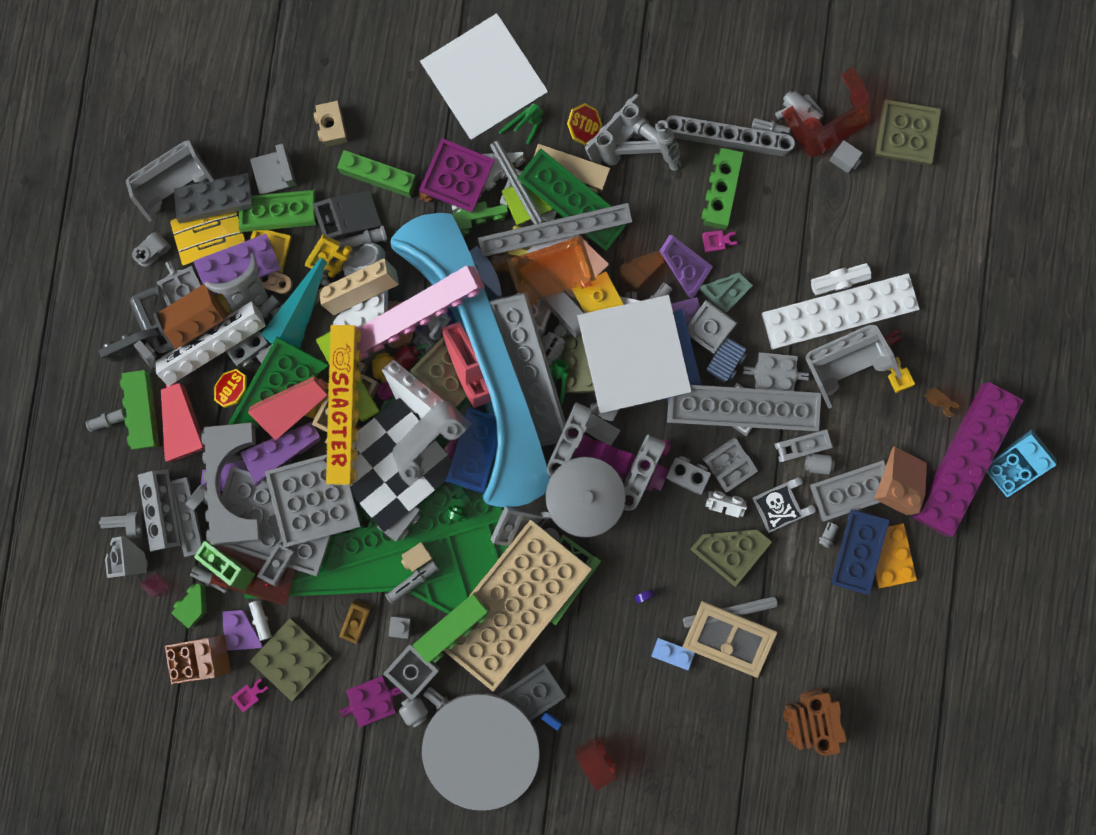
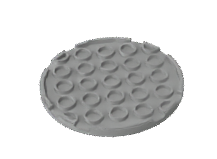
M471 693L449 701L433 716L424 734L422 759L430 782L447 800L471 810H492L510 804L519 798L530 786L538 768L539 741L532 722L517 705L494 694Z

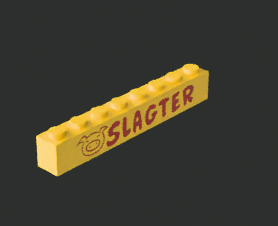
M331 325L326 484L354 485V481L357 480V469H354V463L358 459V450L355 449V441H358V429L355 428L356 421L359 420V410L356 409V401H359L360 397L359 390L357 389V382L360 381V370H357V362H360L361 352L358 350V342H361V331L355 325Z

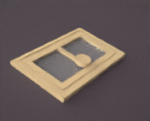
M702 601L683 648L758 678L777 631Z

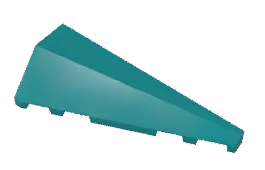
M320 258L261 333L271 344L276 336L300 348L301 342L305 337L304 333L307 323L310 321L317 299L319 284L323 279V271L328 263L324 258Z

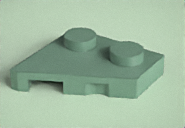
M736 273L707 285H702L699 289L726 314L753 285L740 273Z

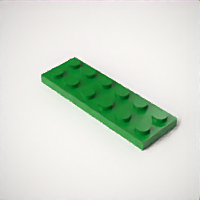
M542 148L539 149L517 178L520 183L563 218L611 207ZM627 223L583 234L602 250L607 251Z

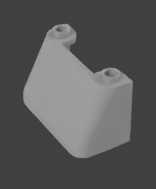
M443 400L436 403L393 449V457L400 476L410 487L425 473L421 468L424 458L420 453L438 434L441 433L447 439H457L472 424L450 402Z

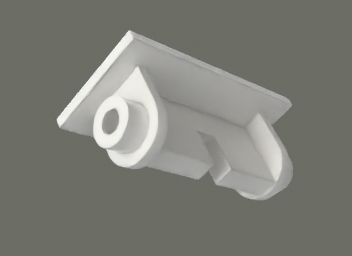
M709 491V499H707L705 507H709V510L722 513L723 507H727L725 514L737 518L739 516L743 517L747 509L744 499L738 496H726L720 491Z

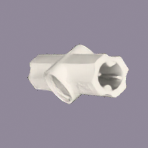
M867 263L848 269L841 268L830 272L828 275L812 279L811 287L815 296L833 290L840 291L854 284L870 280L871 271Z

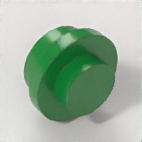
M457 505L447 509V516L454 521L461 522L466 517L464 509Z

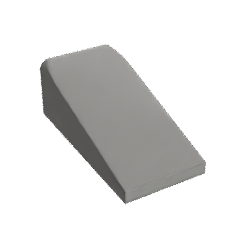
M278 542L257 577L276 587L295 551L288 547L284 548V545Z

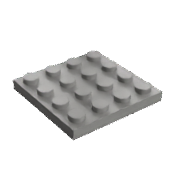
M327 454L265 471L284 548L361 527L350 485L326 484L327 464L324 459L327 457Z

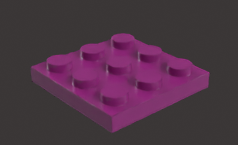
M441 138L419 191L473 214L495 160Z

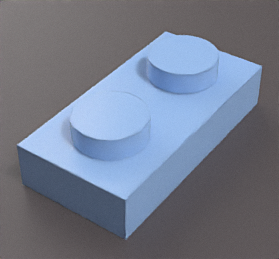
M657 638L651 656L689 670L695 652Z

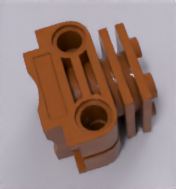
M822 688L803 692L800 697V705L792 703V707L789 704H785L786 710H783L784 720L788 721L789 730H787V737L789 742H792V745L799 750L803 749V745L807 749L812 747L821 755L840 753L839 743L846 742V736L840 723L841 710L839 701L833 700L829 693H823ZM815 700V704L811 706L812 701Z

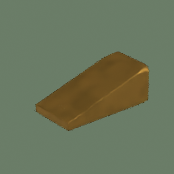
M355 599L351 604L339 637L358 644L373 606Z

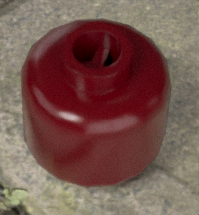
M404 344L393 353V358L409 372L420 361L418 356L421 355L420 350L419 352L417 351L415 345Z

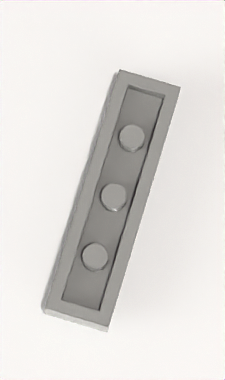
M189 477L170 481L184 557L196 555L203 544L196 508L192 510L185 504L192 495Z

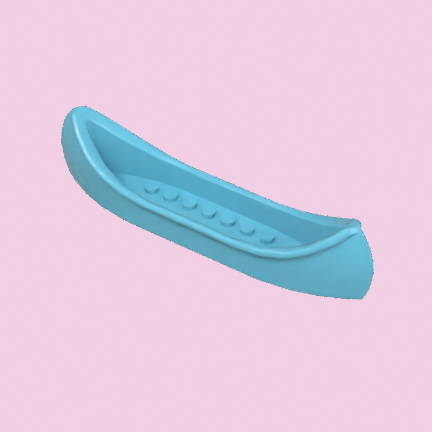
M434 213L419 216L404 224L391 238L392 249L419 270L432 285L466 266H475L452 214ZM483 288L476 297L470 299L467 297L463 300V304L455 308L451 306L448 310L451 311L454 322H460L464 331L469 336L484 377L483 379L491 396V402L485 404L487 414L496 417L498 445L483 494V500L488 505L496 507H518L529 504L544 495L550 476L547 472L545 458L528 406Z

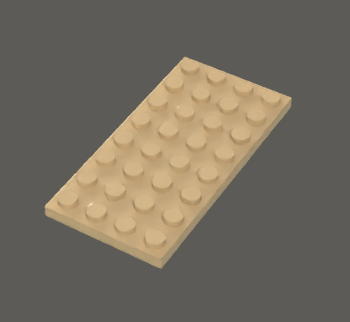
M530 520L471 593L475 592L490 609L486 613L488 617L480 624L478 622L474 623L471 626L473 630L465 637L460 635L456 639L458 643L450 650L446 647L443 651L490 690L494 691L592 568L533 520Z

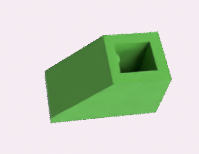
M194 583L187 590L188 595L184 599H179L173 606L175 609L172 611V614L188 629L194 627L207 613L206 586L204 583H197V585Z

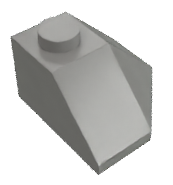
M125 536L112 538L110 543L113 546L112 550L105 557L107 578L147 573L148 562L145 558V553Z

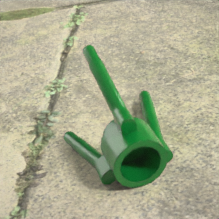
M532 104L501 129L499 134L507 131L524 117L514 131L517 132L527 121L531 124L535 122L526 142L529 145L538 126L543 121L541 118L544 114L543 110L536 104Z
M556 359L553 365H549V368L554 378V384L557 383V380L562 379L559 401L560 404H563L566 379L569 374L567 372L568 363L564 360Z

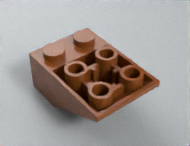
M224 635L165 646L171 684L215 678L231 673Z

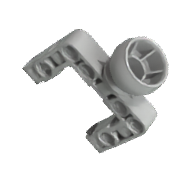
M575 403L548 461L547 472L549 476H552L555 472L552 469L554 463L562 465L571 460L594 410ZM576 428L579 433L576 436H570L568 430ZM650 435L645 437L623 484L625 496L631 495L634 498L630 503L625 502L624 510L630 511L637 507L666 442ZM642 460L650 462L647 468H642L639 464Z

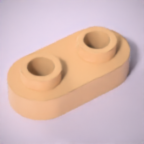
M278 272L267 275L268 281L266 282L262 281L263 277L260 278L264 289L279 294L289 293L293 286L288 276ZM282 282H286V286L284 288L280 287V284Z

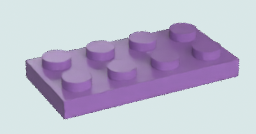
M267 234L194 260L203 284L205 282L221 284L238 278L248 269L251 262V253L254 254L258 263L259 278L281 271Z

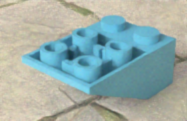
M1030 430L993 458L987 474L1004 495L1009 497L1056 466L1057 459L1036 433Z

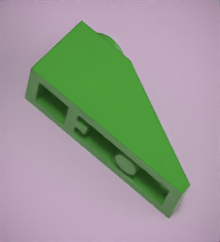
M207 541L203 542L194 556L195 559L228 585L244 591L255 576V573L242 563Z

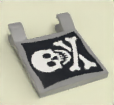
M800 477L752 498L768 533L816 512L813 505L800 510L791 491L792 488L803 483Z

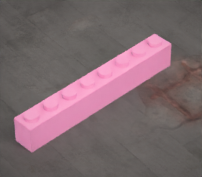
M466 266L358 328L361 331V342H358V350L361 352L360 361L368 358V353L372 351L377 352L385 348L384 344L398 341L400 335L414 332L416 326L430 323L432 317L444 315L451 306L453 308L460 306L467 297L470 299L479 295V291L485 288L475 266Z

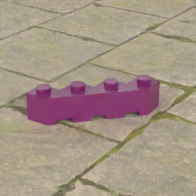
M568 430L570 436L578 435V432ZM583 435L571 460L581 457L599 459L609 464L618 473L621 480L625 481L636 455ZM642 460L639 465L642 468H647L650 462ZM657 464L645 490L652 492L653 489L661 491L669 469Z

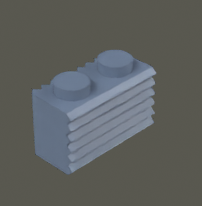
M726 337L705 371L724 383L728 379L731 381L737 372L734 370L737 363L741 364L746 357L744 353L746 348Z

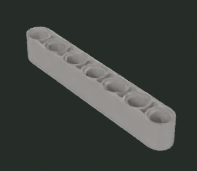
M676 115L670 116L666 120L668 125L671 123L677 125L678 128L672 130L677 139L777 156H787L795 145L792 136L782 133ZM687 127H694L696 132L690 133ZM706 130H712L715 135H707ZM724 134H732L733 139H727ZM749 136L752 142H745L743 137ZM767 139L770 142V145H764L762 143V140ZM782 142L787 143L788 146H789V148H788V149L782 148L781 145H780V143H782Z

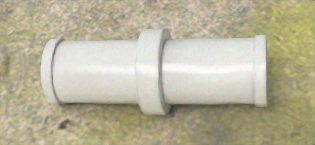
M261 600L249 603L254 619L252 622L253 625H256L259 640L263 641L271 638L272 635L267 624L268 617L264 614Z

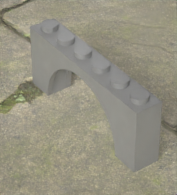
M252 423L204 427V433H202V443L205 445L203 463L206 464L204 482L207 483L205 501L208 502L206 521L209 522L207 540L214 546L262 541L261 522L235 516L225 506L219 488L220 476L228 460L238 451L256 445L255 426Z

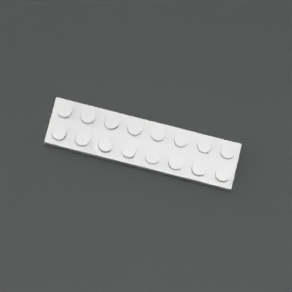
M908 273L762 313V317L773 350L908 314L920 309Z

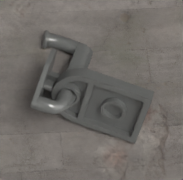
M160 285L131 297L130 305L142 331L135 334H126L121 337L122 340L104 344V348L98 350L102 358L115 362L137 352L134 344L139 340L144 345L148 343L158 353H165L175 349L164 334L158 312L153 313L157 323L153 325L142 302L156 295L161 296L162 290ZM161 335H163L167 341V343L163 345H160L159 340L162 337Z

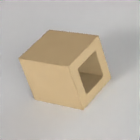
M423 542L401 555L403 566L406 570L410 569L412 572L433 559Z

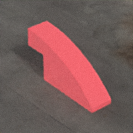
M460 322L442 327L449 355L471 405L475 408L491 402V396L483 379L470 339Z

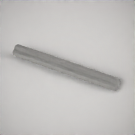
M500 141L493 142L490 146L534 224L543 223L544 220L527 189L517 180L519 175Z
M769 597L722 609L740 616L775 608L778 604L776 597ZM696 615L683 618L685 628L691 627ZM708 615L705 624L719 621V619Z

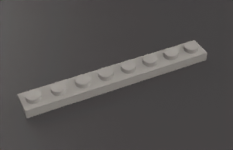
M624 203L478 237L482 257L630 223L632 219L629 205Z

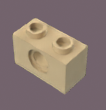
M338 101L315 105L316 112H314L316 124L320 126V130L317 131L320 142L323 141L326 147L348 143L341 107ZM330 121H333L334 125L330 128H327L326 124Z

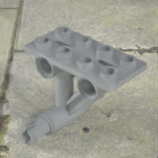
M638 94L628 99L624 107L614 114L607 125H604L600 132L585 147L590 161L599 165L602 162L609 166L618 164L621 159L620 154L662 153L664 160L669 164L671 170L676 171L679 169L678 167H681L679 144L675 140L673 131L668 128V123L664 120L658 121L659 125L656 123V128L650 125L649 121L644 118L646 113ZM631 137L634 139L645 137L649 140L627 142Z

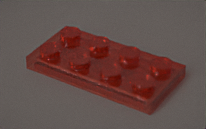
M221 546V551L242 563L254 572L255 576L245 591L228 585L214 573L212 574L210 584L280 605H286L297 570L287 567L281 580L275 587L257 577L267 560Z

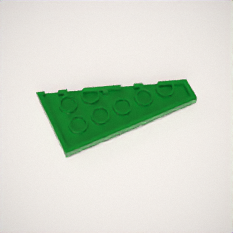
M276 336L228 425L252 423L256 430L260 424L248 413L252 405L307 379L316 377L329 363Z

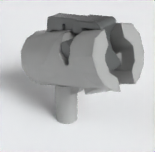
M796 90L794 92L789 91L784 96L783 100L785 102L783 105L786 108L775 113L777 120L787 115L796 116L799 119L798 121L810 130L823 118L822 110L808 94L802 96Z

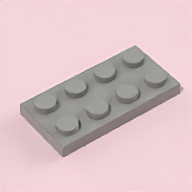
M884 460L811 484L810 488L822 521L850 513L851 509L859 510L880 503L874 498L886 467Z

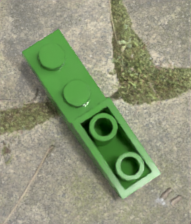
M485 201L477 203L473 214L462 209L455 213L453 217L462 236H467L470 234L469 232H473L472 224L483 225L487 223L486 221L493 219L494 221H502L508 216L506 205L487 208Z

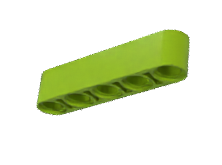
M331 331L316 339L329 365ZM360 377V381L357 382L360 397L359 401H356V409L359 410V418L363 422L378 414L379 409Z

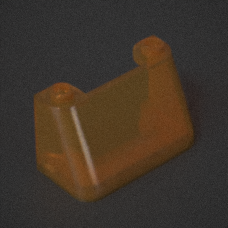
M582 235L505 261L517 294L527 292L531 306L537 304L536 300L573 287L581 286V289L592 286V281L596 280Z

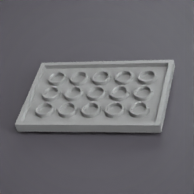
M231 466L221 496L229 511L235 516L261 522L262 541L221 546L267 560L278 542L283 545L267 478L263 479L262 483L256 487L249 471ZM331 535L288 547L295 551L287 567L318 576Z

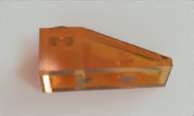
M660 250L635 258L630 263L626 261L620 268L619 277L636 292L665 262V259L661 255Z

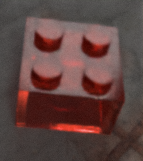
M594 737L575 749V757L594 789L598 791L617 779L615 774L617 769L611 757L606 758L605 755L607 753L602 742H597Z

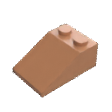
M893 447L874 499L905 515L919 513L925 497L927 463L897 447Z

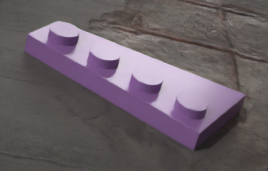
M313 422L284 433L277 440L273 438L240 452L256 487L266 478L265 471L279 468L284 464L287 465L296 455L304 453L321 440L315 426L312 425Z

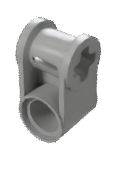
M155 231L133 250L132 257L141 266L149 267L159 257L167 253L171 245L158 231Z

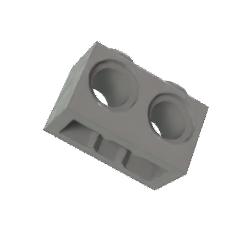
M261 330L226 350L236 366L240 368L248 367L254 362L253 359L271 345L261 335ZM260 338L259 346L253 347V340ZM244 349L245 355L242 358H238V351Z
M683 456L675 457L669 468L666 480L698 495H702L711 473L707 472L708 468L700 464L694 466L690 464L691 460ZM677 465H682L685 469L682 476L675 473ZM695 473H699L702 476V481L699 484L694 483L692 480V476Z

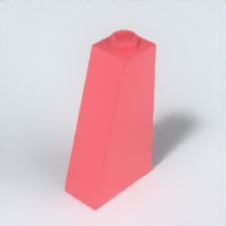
M314 376L252 405L248 413L277 440L328 395V386L322 379L318 380Z
M177 382L170 386L166 385V388L161 390L164 453L166 462H174L205 450V445L202 443L201 429L185 385Z

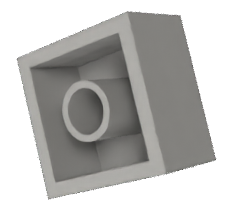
M413 642L383 673L411 700L418 695L441 669L432 660L427 664L412 646Z

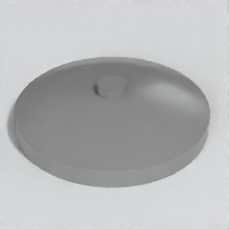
M576 458L562 464L551 476L546 489V505L553 521L567 533L581 537L596 536L609 530L620 518L625 505V489L620 476L609 464L596 458Z

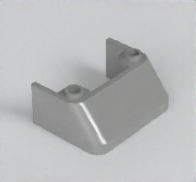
M187 140L132 174L126 180V185L131 200L150 222L152 221L150 213L154 214L161 209L162 199L172 194L174 188L183 187L192 180L202 183L207 179L210 182L214 181L194 146Z
M876 325L865 326L811 350L806 355V361L829 409L832 408L828 395L834 394L838 390V380L873 365L877 371H886L893 368L898 379L902 377L894 354Z

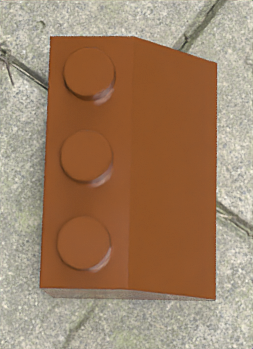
M204 284L158 312L164 334L175 349L222 322L229 315L213 291L209 290Z

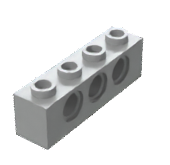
M168 469L139 474L138 479L150 551L181 546Z

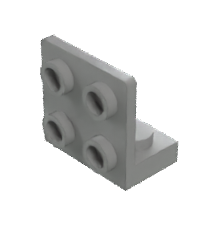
M283 144L275 146L277 152L250 160L260 195L297 186L288 151Z

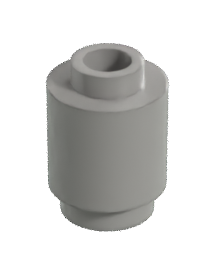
M811 454L806 456L805 470H809L810 473L829 475L830 471L834 470L835 461L832 460L830 455Z

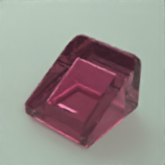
M157 574L151 575L140 583V586L152 598L159 597L168 588V585Z

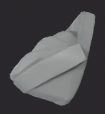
M367 243L364 246L352 248L349 259L342 265L345 277L379 260L386 259L385 251L376 243Z

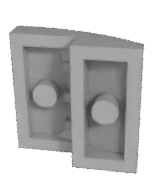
M736 438L731 439L703 458L726 493L758 472Z

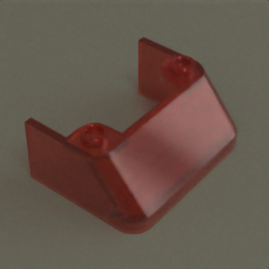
M854 67L840 74L851 92L849 98L853 108L823 127L821 122L814 117L802 122L793 105L781 112L804 152L809 157L821 155L870 122L869 92Z

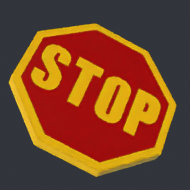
M586 103L571 109L567 125L572 139L586 145L600 132L602 127L597 109Z
M237 369L223 373L214 386V401L224 408L237 404L247 391V376Z

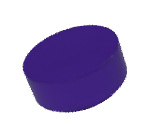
M650 589L636 595L635 599L638 604L655 597V594Z

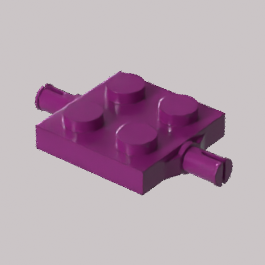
M384 676L378 677L346 690L350 706L339 710V713L345 712L340 714V716L343 718L353 714L356 717L358 726H365L397 713L393 697L403 692L398 687L390 689L386 684Z

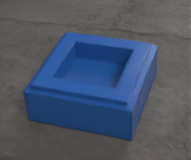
M545 711L541 716V719L554 729L558 730L560 728L561 720L550 712Z

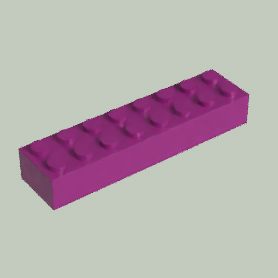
M990 382L981 384L925 492L920 512L914 514L912 519L946 537H953L1024 400Z

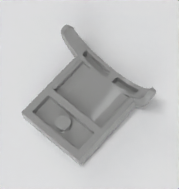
M253 253L250 254L251 262L248 269L238 278L221 284L204 283L209 290L224 295L232 313L251 301L258 307L269 299L259 278L258 263Z
M505 506L490 540L493 544L510 546L530 520H533L542 527L551 516L548 512L539 513Z

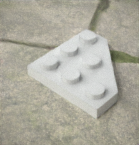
M388 290L342 311L333 321V325H355L360 328L388 311Z

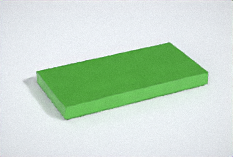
M315 190L254 195L252 196L254 208L239 211L240 232L316 225V213L313 204L316 203Z

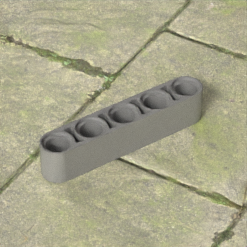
M532 260L518 271L520 277L574 337H578L581 334L577 315L584 313L535 260Z

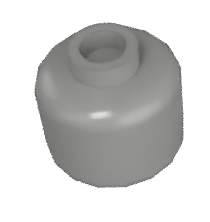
M407 698L401 702L403 706L399 709V713L408 726L413 725V727H416L427 719L428 710L420 698L413 700Z

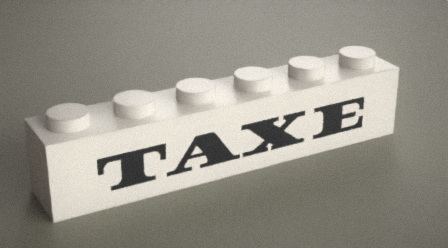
M252 301L228 315L222 322L155 361L156 374L170 386L265 327L263 314Z

